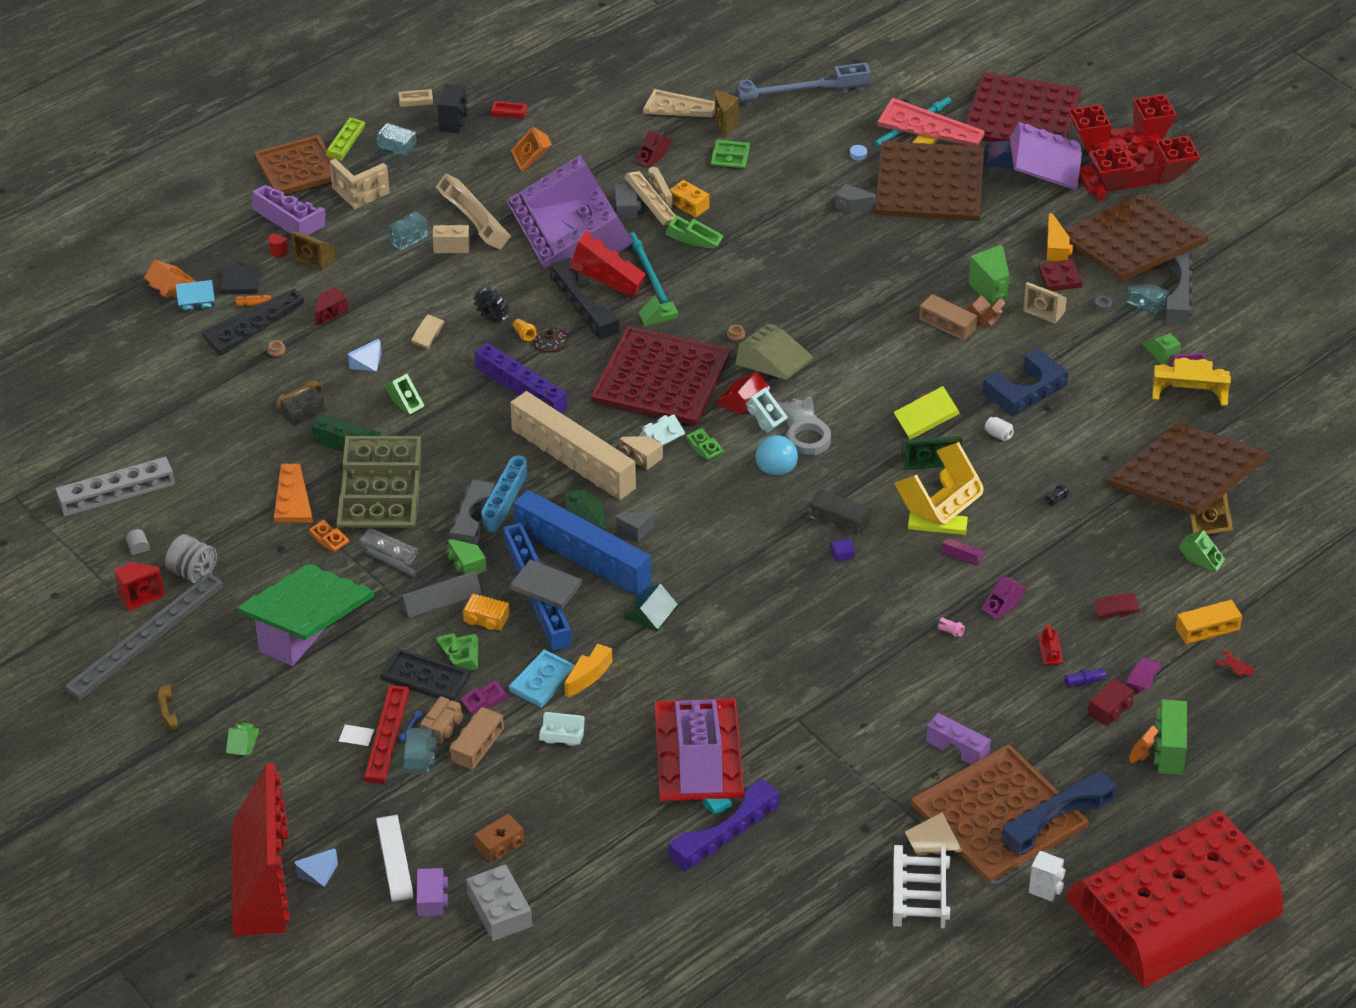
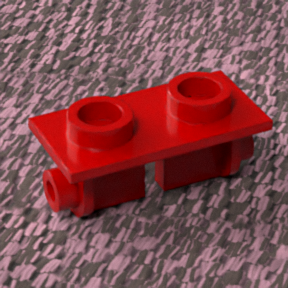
M1047 625L1043 629V634H1038L1043 665L1063 664L1058 633H1055V629L1052 626Z

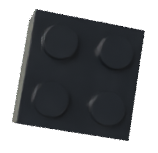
M445 84L437 104L439 131L459 133L461 127H464L465 117L469 113V107L466 106L468 93H465V86Z

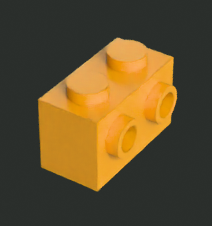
M682 180L670 189L672 205L696 218L709 209V194L687 181Z

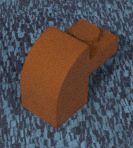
M981 295L965 310L977 315L978 326L988 328L1001 317L1000 313L1003 311L1001 308L1005 302L1000 298L990 305Z

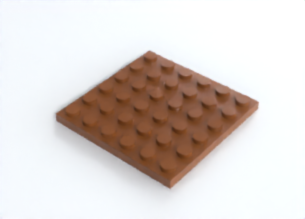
M1010 744L911 799V805L926 820L940 813L944 814L962 849L959 854L989 884L1027 861L1032 860L1038 855L1039 851L1045 852L1089 827V821L1078 810L1064 813L1047 823L1039 833L1034 848L1019 857L1002 842L1003 827L1008 822H1013L1025 812H1030L1039 804L1047 802L1059 793Z

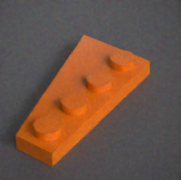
M281 464L274 513L275 523H313L300 464Z

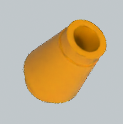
M521 319L514 321L513 327L522 340L531 341L535 338L536 328L534 325Z

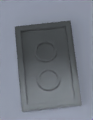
M530 559L510 584V589L563 609L582 585V579Z

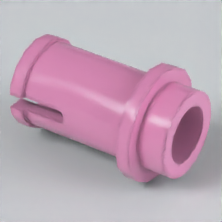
M943 617L940 619L942 624L938 623V630L951 633L954 637H961L963 635L965 626L961 622L955 623Z

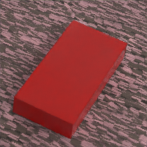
M494 101L491 116L524 119L527 104Z

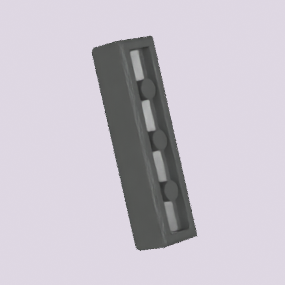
M476 571L402 595L403 609L407 616L411 618L468 599L473 593L475 595L481 594Z

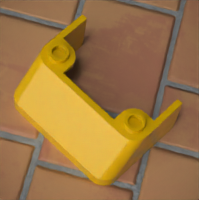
M959 442L937 450L945 466L939 475L944 488L931 498L928 496L917 475L894 483L910 512L938 525L949 522L983 494V485Z

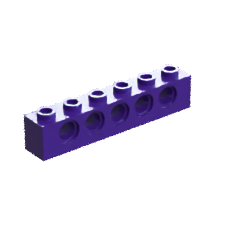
M489 343L475 351L476 369L518 396L527 391L560 413L567 410V393Z

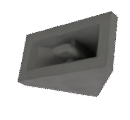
M654 510L616 514L617 531L637 542L655 527Z

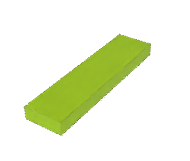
M349 117L326 150L325 156L342 161L364 129L365 122Z

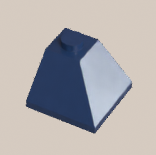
M1010 141L986 143L985 167L1014 168Z

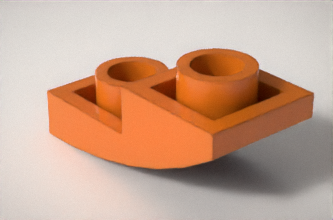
M325 520L309 529V534L318 543L332 552H336L350 541L338 528L333 529Z
M1151 726L1134 745L1129 759L1132 764L1137 760L1143 761L1150 754L1148 750L1155 742L1154 736L1158 733L1154 726Z

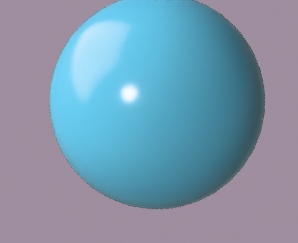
M773 435L765 438L758 445L755 458L757 466L763 472L771 475H782L795 468L798 453L791 440L784 436Z

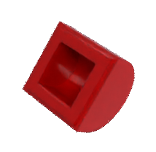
M273 233L269 236L270 254L277 258L285 256L289 252L287 238Z

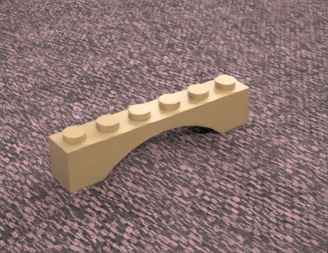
M445 173L436 188L475 224L479 232L478 234L487 244L501 250L511 235L459 179Z

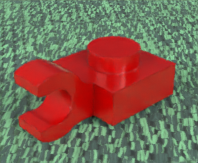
M1222 650V653L1226 655V660L1223 662L1217 659L1216 661L1221 666L1230 665L1233 667L1232 671L1242 677L1243 675L1251 676L1255 670L1245 662L1232 656L1230 652Z

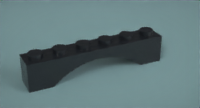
M569 257L552 263L551 272L549 273L552 282L558 285L560 292H563L567 301L572 303L575 311L582 316L584 323L590 326L592 333L596 334L600 340L618 334L619 319L609 308L593 303L581 293L577 286L578 271L570 268L572 259Z

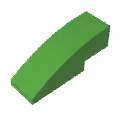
M675 215L665 235L683 243L704 248H717L724 237L695 219L690 223Z

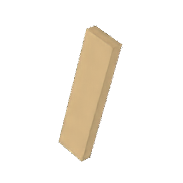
M640 171L626 173L624 178L662 225H669L675 214Z

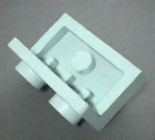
M673 414L669 417L667 415L657 420L658 423L654 425L652 423L647 424L642 428L643 431L639 436H650L664 446L682 437L685 432Z
M545 712L539 740L551 744L561 742L569 746L580 745L584 735L585 717Z

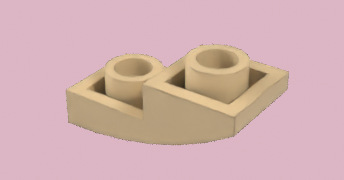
M428 314L411 340L412 343L429 349L445 322Z

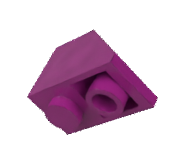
M1001 576L981 609L998 620L1018 604L1026 588L1012 578Z

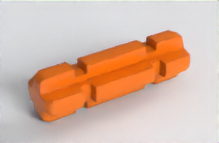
M237 296L236 305L237 307H244V305H247V307L257 306L270 300L271 296H246V298L244 296Z

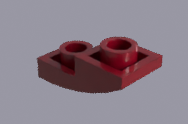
M1134 593L1112 595L1094 600L1100 620L1118 614L1122 618L1140 611Z

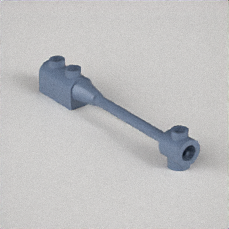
M867 62L834 67L833 75L816 81L757 88L752 81L743 80L740 82V86H737V97L739 98V103L748 106L751 104V101H756L758 95L814 87L836 88L840 92H848L849 88L855 87L857 90H863L866 85L871 83V71Z

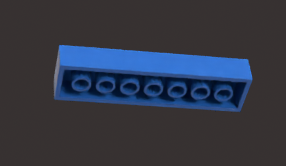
M527 490L514 502L515 524L522 523L528 537L533 541L544 545L549 550L555 551L564 558L577 563L579 566L588 569L595 575L601 576L635 596L641 594L652 583L651 555L530 490Z

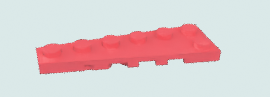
M895 98L891 99L878 120V126L968 146H978L984 137V131Z

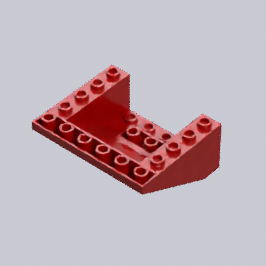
M275 763L265 765L232 821V926L234 937L286 932V923H290L288 898L283 897L286 896V885L284 883L282 858L278 856V852H282V849L285 848V840L289 839L288 827H284L287 826L286 813H282L285 812L284 800H281L283 799L282 786H278L281 785L280 772H276Z

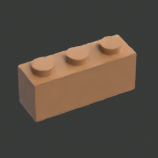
M932 294L920 305V320L963 341L976 330L977 315Z
M481 707L477 713H474L470 723L462 729L458 739L451 743L449 749L451 761L473 770L504 729L503 715Z

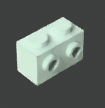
M767 388L755 394L746 403L748 411L757 418L759 426L767 433L780 426L788 418Z

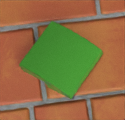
M716 140L711 166L745 169L750 151V143Z

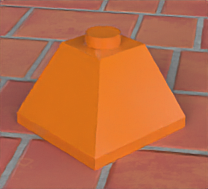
M532 127L511 149L520 171H525L549 150L552 144L547 134Z

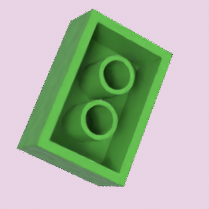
M1162 699L1161 708L1157 707L1156 720L1159 721H1155V728L1158 730L1156 735L1158 737H1155L1154 749L1158 752L1154 754V765H1158V773L1183 775L1187 751V701Z

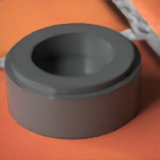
M1098 296L1095 298V310L1099 312L1111 310L1112 300L1109 297Z

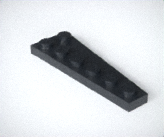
M295 289L289 290L201 331L202 337L221 356L304 304V298Z

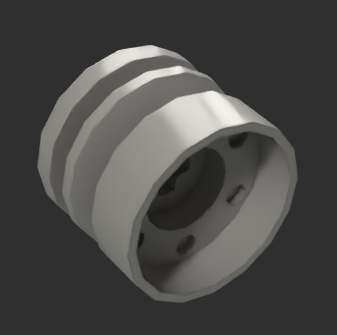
M182 534L169 547L165 558V566L169 572L182 576L185 580L195 584L205 575L213 572L217 561V552L212 546L199 542L187 534Z

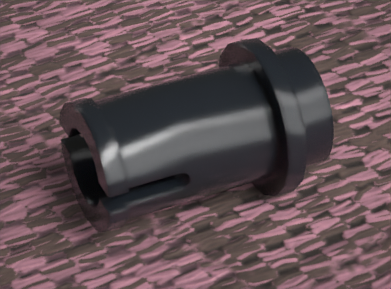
M1064 484L1057 485L1053 492L1045 496V501L1051 499L1047 504L1054 506L1062 498H1067L1069 494L1068 487Z

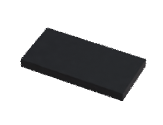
M398 648L380 674V680L401 687H409V690L437 699L442 696L449 699V701H455L471 675L468 670Z

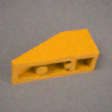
M1049 213L1046 261L1068 260V255H1072L1073 245H1069L1070 237L1056 217Z

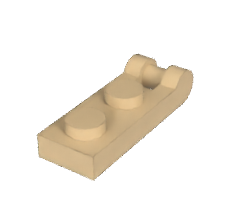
M657 167L649 168V184L667 206L672 209V194Z

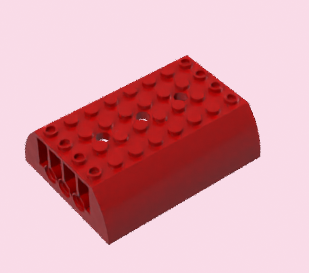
M1222 811L1212 812L1073 883L1066 895V900L1143 988L1281 916L1283 912L1282 890L1275 867ZM1181 875L1183 879L1174 878L1173 876ZM1146 893L1149 897L1139 896L1138 894Z

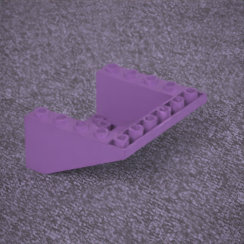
M581 155L506 200L544 268L551 267L552 263L569 257L572 259L577 243L586 230L591 233L590 236L598 241L599 239L605 243L604 246L610 251L620 252L633 242ZM562 221L574 227L575 229L569 228Z

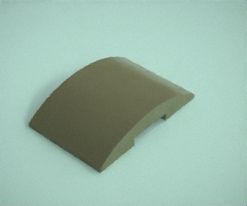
M345 436L341 495L339 497L337 527H415L420 491L421 436Z

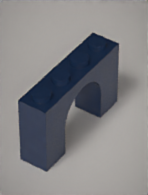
M1039 348L1027 354L1024 359V370L1038 381L1036 384L1019 386L1010 382L999 372L983 380V394L1012 417L1067 386L1068 371Z

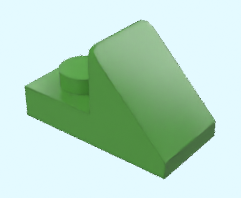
M655 295L638 312V315L643 325L647 326L678 318V311L673 302L660 304Z

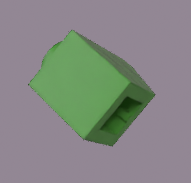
M1204 530L1186 535L1178 546L1189 562L1213 572L1218 571L1225 561L1223 555Z
M453 539L448 540L449 549H447V555L450 560L455 562L458 573L461 572L464 575L476 571L477 574L486 572V558L478 545Z
M250 723L236 724L235 727L229 728L226 753L250 755L254 748L259 728H253V724Z

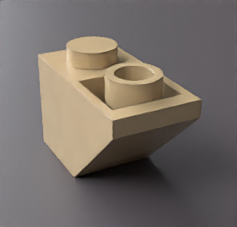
M650 436L620 438V452L633 459L637 465L642 466L646 470L663 459V445Z

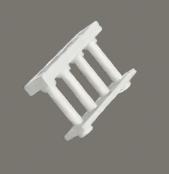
M894 845L893 926L902 927V918H906V916L941 917V928H945V921L950 920V907L946 906V869H949L950 856H946V847H941L940 858L908 857L907 854H903V845ZM907 865L940 866V874L907 873V871H903V867H907ZM907 882L940 883V891L907 890V888H903V884ZM906 899L940 900V908L907 907V905H903V901H906Z

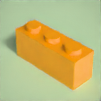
M1232 600L1219 602L1214 605L1177 614L1176 630L1185 644L1240 630L1242 615Z

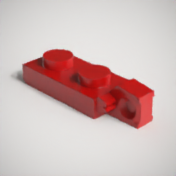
M1093 165L1080 167L1079 179L1087 192L1095 194L1099 201L1106 200L1107 188Z

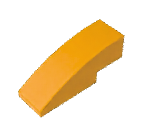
M597 644L589 657L581 655L565 681V696L570 697L579 693L602 676L612 663V648Z

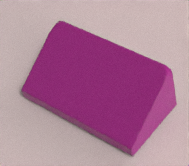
M950 538L942 544V553L974 565H978L985 554V551Z

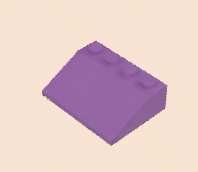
M1019 122L1010 136L1014 170L1076 190L1082 156L1080 143L1076 140H1070L1061 135H1055L1044 129H1038L1029 124Z

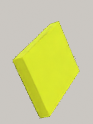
M943 386L894 412L910 440L960 414Z

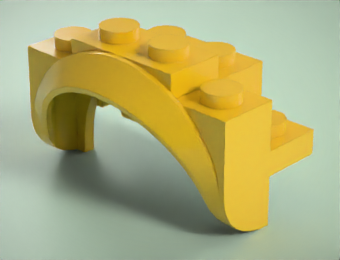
M1179 358L1174 360L1173 367L1165 364L1155 365L1152 401L1159 400L1162 390L1172 385V387L1211 389L1217 395L1221 406L1227 407L1231 381L1230 371L1223 369L1212 370L1213 362L1205 359L1189 360L1188 358Z

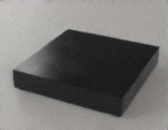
M259 265L223 266L221 293H257Z

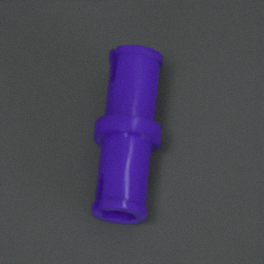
M1104 668L1090 671L1085 669L1079 673L1064 675V684L1068 688L1070 686L1081 684L1087 686L1092 682L1105 681L1106 672Z

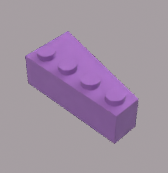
M266 185L252 191V209L290 234L294 230L309 235L325 227L324 208H314L313 204L309 202L301 203L298 201V198L284 196V192Z

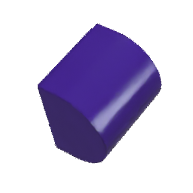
M850 538L830 542V550L836 562L854 558V546Z

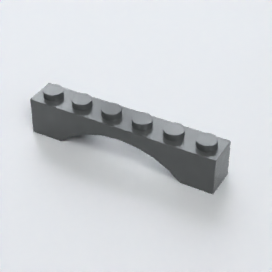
M1192 250L1166 261V264L1177 275L1180 283L1177 289L1167 297L1166 323L1187 324L1188 317H1192V306H1189L1192 305V294H1189L1192 293V282H1189L1192 281V271H1189L1192 270V259H1189L1192 258Z

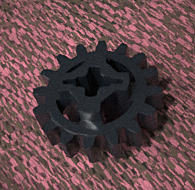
M483 287L475 293L473 297L475 302L473 304L478 306L476 310L481 311V316H484L487 320L491 319L493 323L496 321L500 323L510 313L508 310L510 306L505 304L507 300L502 299V294L497 293V290L492 291L490 287L487 289Z

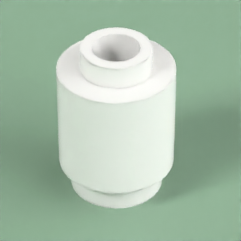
M990 417L985 424V430L988 434L1002 441L1010 439L1014 433L1013 425L998 417Z

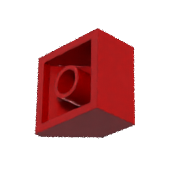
M755 371L734 380L717 399L716 404L738 414L746 411L750 413L746 403L764 388L769 390L770 386L759 372Z
M131 562L114 569L118 595L128 611L164 597L159 567Z

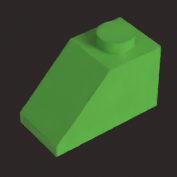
M1169 333L1143 342V346L1161 364L1168 365L1171 355L1180 354L1181 343Z
M404 374L384 385L392 401L408 415L424 407L408 374Z

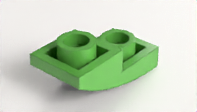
M703 428L686 436V441L706 460L724 453V450L714 437L710 439Z

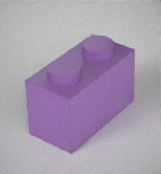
M443 868L417 869L418 916L444 915V907H448V894H444V890H448V877H444Z

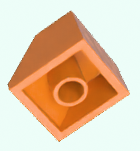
M155 259L144 277L150 282L149 285L151 287L159 289L160 294L166 298L170 296L177 298L176 284L196 282L178 267Z

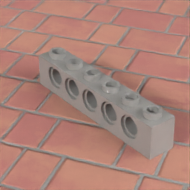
M163 457L56 488V493L65 517L175 485L167 457Z

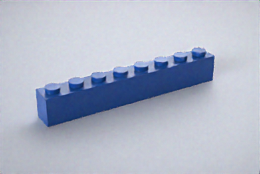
M522 523L503 527L504 545L518 574L530 559L540 563ZM528 596L552 651L572 646L571 629L562 609Z

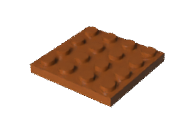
M319 135L254 152L255 159L271 188L284 192V195L332 182L330 161L333 159L325 156L327 148Z

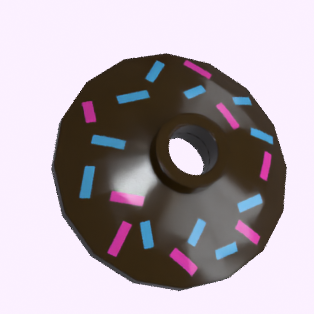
M546 327L536 331L532 344L539 351L553 353L565 348L568 343V336L561 329Z

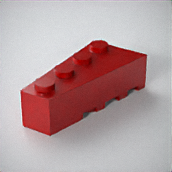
M586 230L577 243L570 268L634 298L642 286L645 273L628 260H622L616 251H610L604 246L605 243L599 239L598 241L590 236L591 233Z

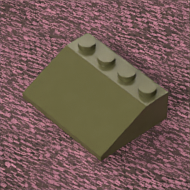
M767 324L739 344L736 365L787 380L811 362L813 356L784 330L777 328L776 325Z

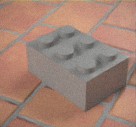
M506 864L466 879L468 897L492 941L532 927L531 909Z

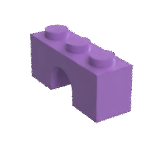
M937 713L927 725L926 742L943 751L950 743L955 745L961 752V760L970 765L990 755L991 739L940 713Z

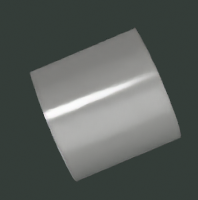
M135 529L127 534L126 543L131 555L150 550L149 543L142 530Z

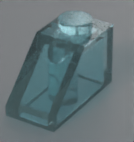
M1155 284L1129 286L1127 288L1126 302L1157 316L1166 308L1167 297L1170 292Z

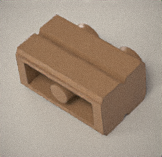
M442 696L439 697L419 724L420 736L440 745L446 738H450L456 724L459 725L463 718L460 703L452 700L449 701V699Z

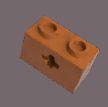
M509 814L474 834L475 848L490 863L502 858L506 853L524 843V829Z

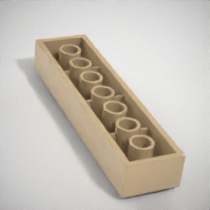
M527 391L510 402L512 430L515 433L520 434L529 442L538 446L542 451H546L556 460L561 461L570 469L575 470L582 477L587 478L597 487H601L619 500L636 489V470L633 459Z

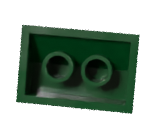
M322 414L312 425L314 443L344 452L345 436L381 435L379 431Z
M953 436L902 441L901 457L904 470L945 467L937 450L957 442L962 447L963 437Z

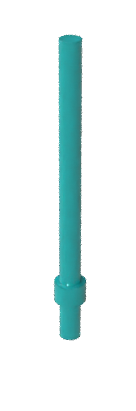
M947 97L940 102L937 101L927 110L938 113L943 110V107L951 103V99ZM892 130L876 140L874 144L876 147H879L882 141H889L903 131Z
M634 232L630 233L629 236L633 241L631 246L637 252L661 304L668 303V299L643 250L642 242L638 240Z

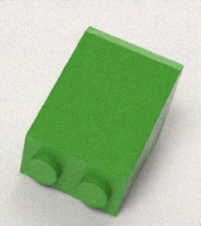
M1002 245L972 255L970 260L969 284L990 305L1000 298L1005 303L1007 302L1009 271Z

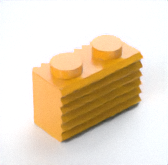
M473 593L463 609L464 621L470 625H480L489 630L501 631L509 617V603Z

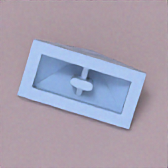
M377 339L348 353L349 368L377 371L382 355L380 340Z
M335 848L295 861L297 878L325 887L338 866Z

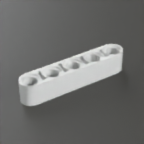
M398 815L376 818L391 900L396 902L413 899Z

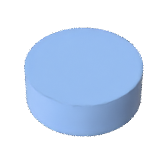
M854 145L850 148V157L852 159L863 160L866 158L867 149L864 146Z

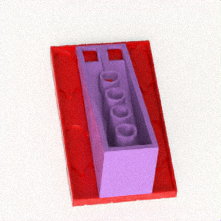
M736 698L655 701L660 801L744 798Z

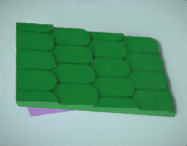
M308 564L301 567L295 573H290L274 586H269L260 594L254 595L237 607L238 613L255 619L259 652L294 666L327 626L373 598L374 591H371L366 586L354 584L349 579L339 578L332 572L322 571L319 567Z

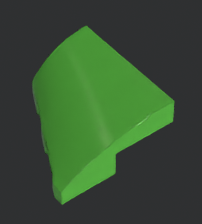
M452 633L437 637L438 643L455 667L465 670H478V637L476 634L456 638L455 634Z

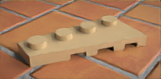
M654 89L643 108V114L713 117L714 101Z

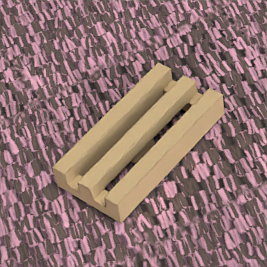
M432 89L398 92L400 107L433 104Z

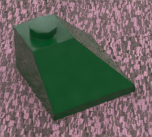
M585 490L565 491L567 511L606 531L604 502Z

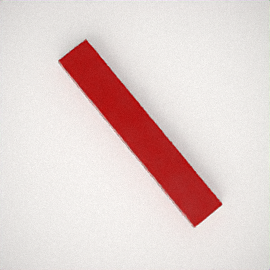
M389 685L364 776L365 782L386 783L409 696V687Z

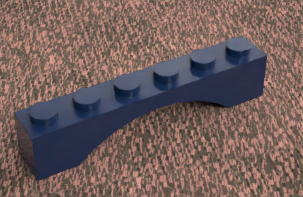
M1101 771L1090 774L1083 781L1071 785L1066 791L1056 794L1052 799L1039 804L1030 812H1025L1013 822H1008L1003 827L1002 842L1019 857L1034 848L1039 833L1047 823L1070 811L1100 809L1115 800L1117 786Z

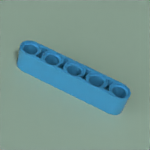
M514 456L510 459L483 507L481 516L482 527L485 531L494 532L498 530L527 478V461L525 457Z

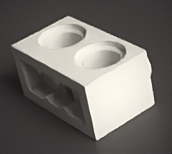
M1039 851L1031 867L1029 893L1053 902L1056 894L1060 895L1064 883L1061 882L1066 871L1063 869L1064 859Z

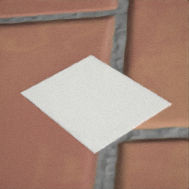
M345 725L339 742L368 746L374 729Z

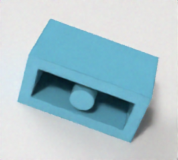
M212 280L176 284L179 310L192 311L197 307L209 309L215 305Z

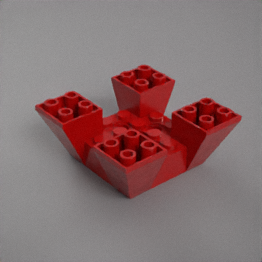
M1166 94L1133 99L1134 126L1111 130L1112 125L1101 104L1068 109V114L1108 192L1175 181L1200 160V155L1189 135L1163 139L1177 117Z

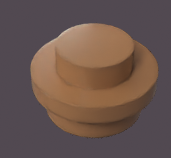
M732 325L727 331V337L733 341H740L745 337V331L740 325Z
M279 340L271 341L267 347L268 354L274 357L281 356L286 351L285 345Z

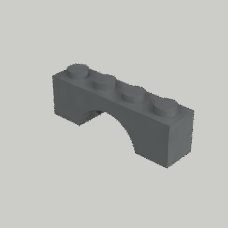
M472 480L470 487L466 488L465 500L461 501L460 513H457L455 516V525L450 529V538L477 545L480 538L479 522L473 520L472 517L482 511L495 488V483Z

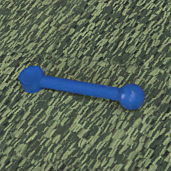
M421 711L414 713V719L405 732L399 736L401 742L406 741V736L416 721L423 717Z

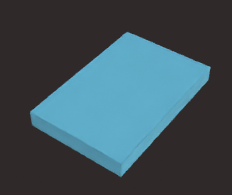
M544 649L508 686L509 692L542 708L565 684L575 665Z

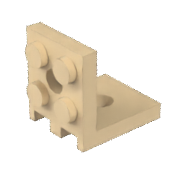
M336 158L330 161L332 188L354 209L390 193L388 170L384 163L354 176Z

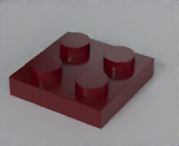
M1073 259L1039 263L1038 269L1047 290L1059 291L1082 288V280Z

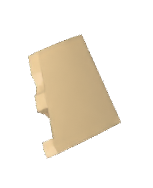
M943 813L905 831L917 856H924L929 853L941 854V847H946V851L954 850L956 853L962 851Z

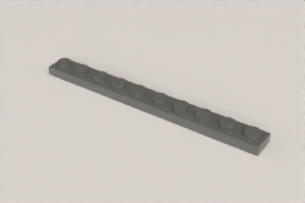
M210 573L205 575L65 685L66 692L77 700H82L224 587L223 581Z

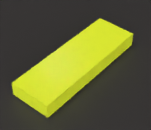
M910 512L908 529L966 535L968 517L955 516L949 522L938 525Z

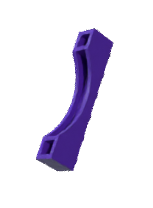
M763 778L747 788L742 805L727 821L707 830L684 832L668 843L669 858L685 872L692 867H696L700 861L707 856L713 855L721 846L727 845L734 837L744 833L748 827L761 821L765 815L774 812L779 806V792Z

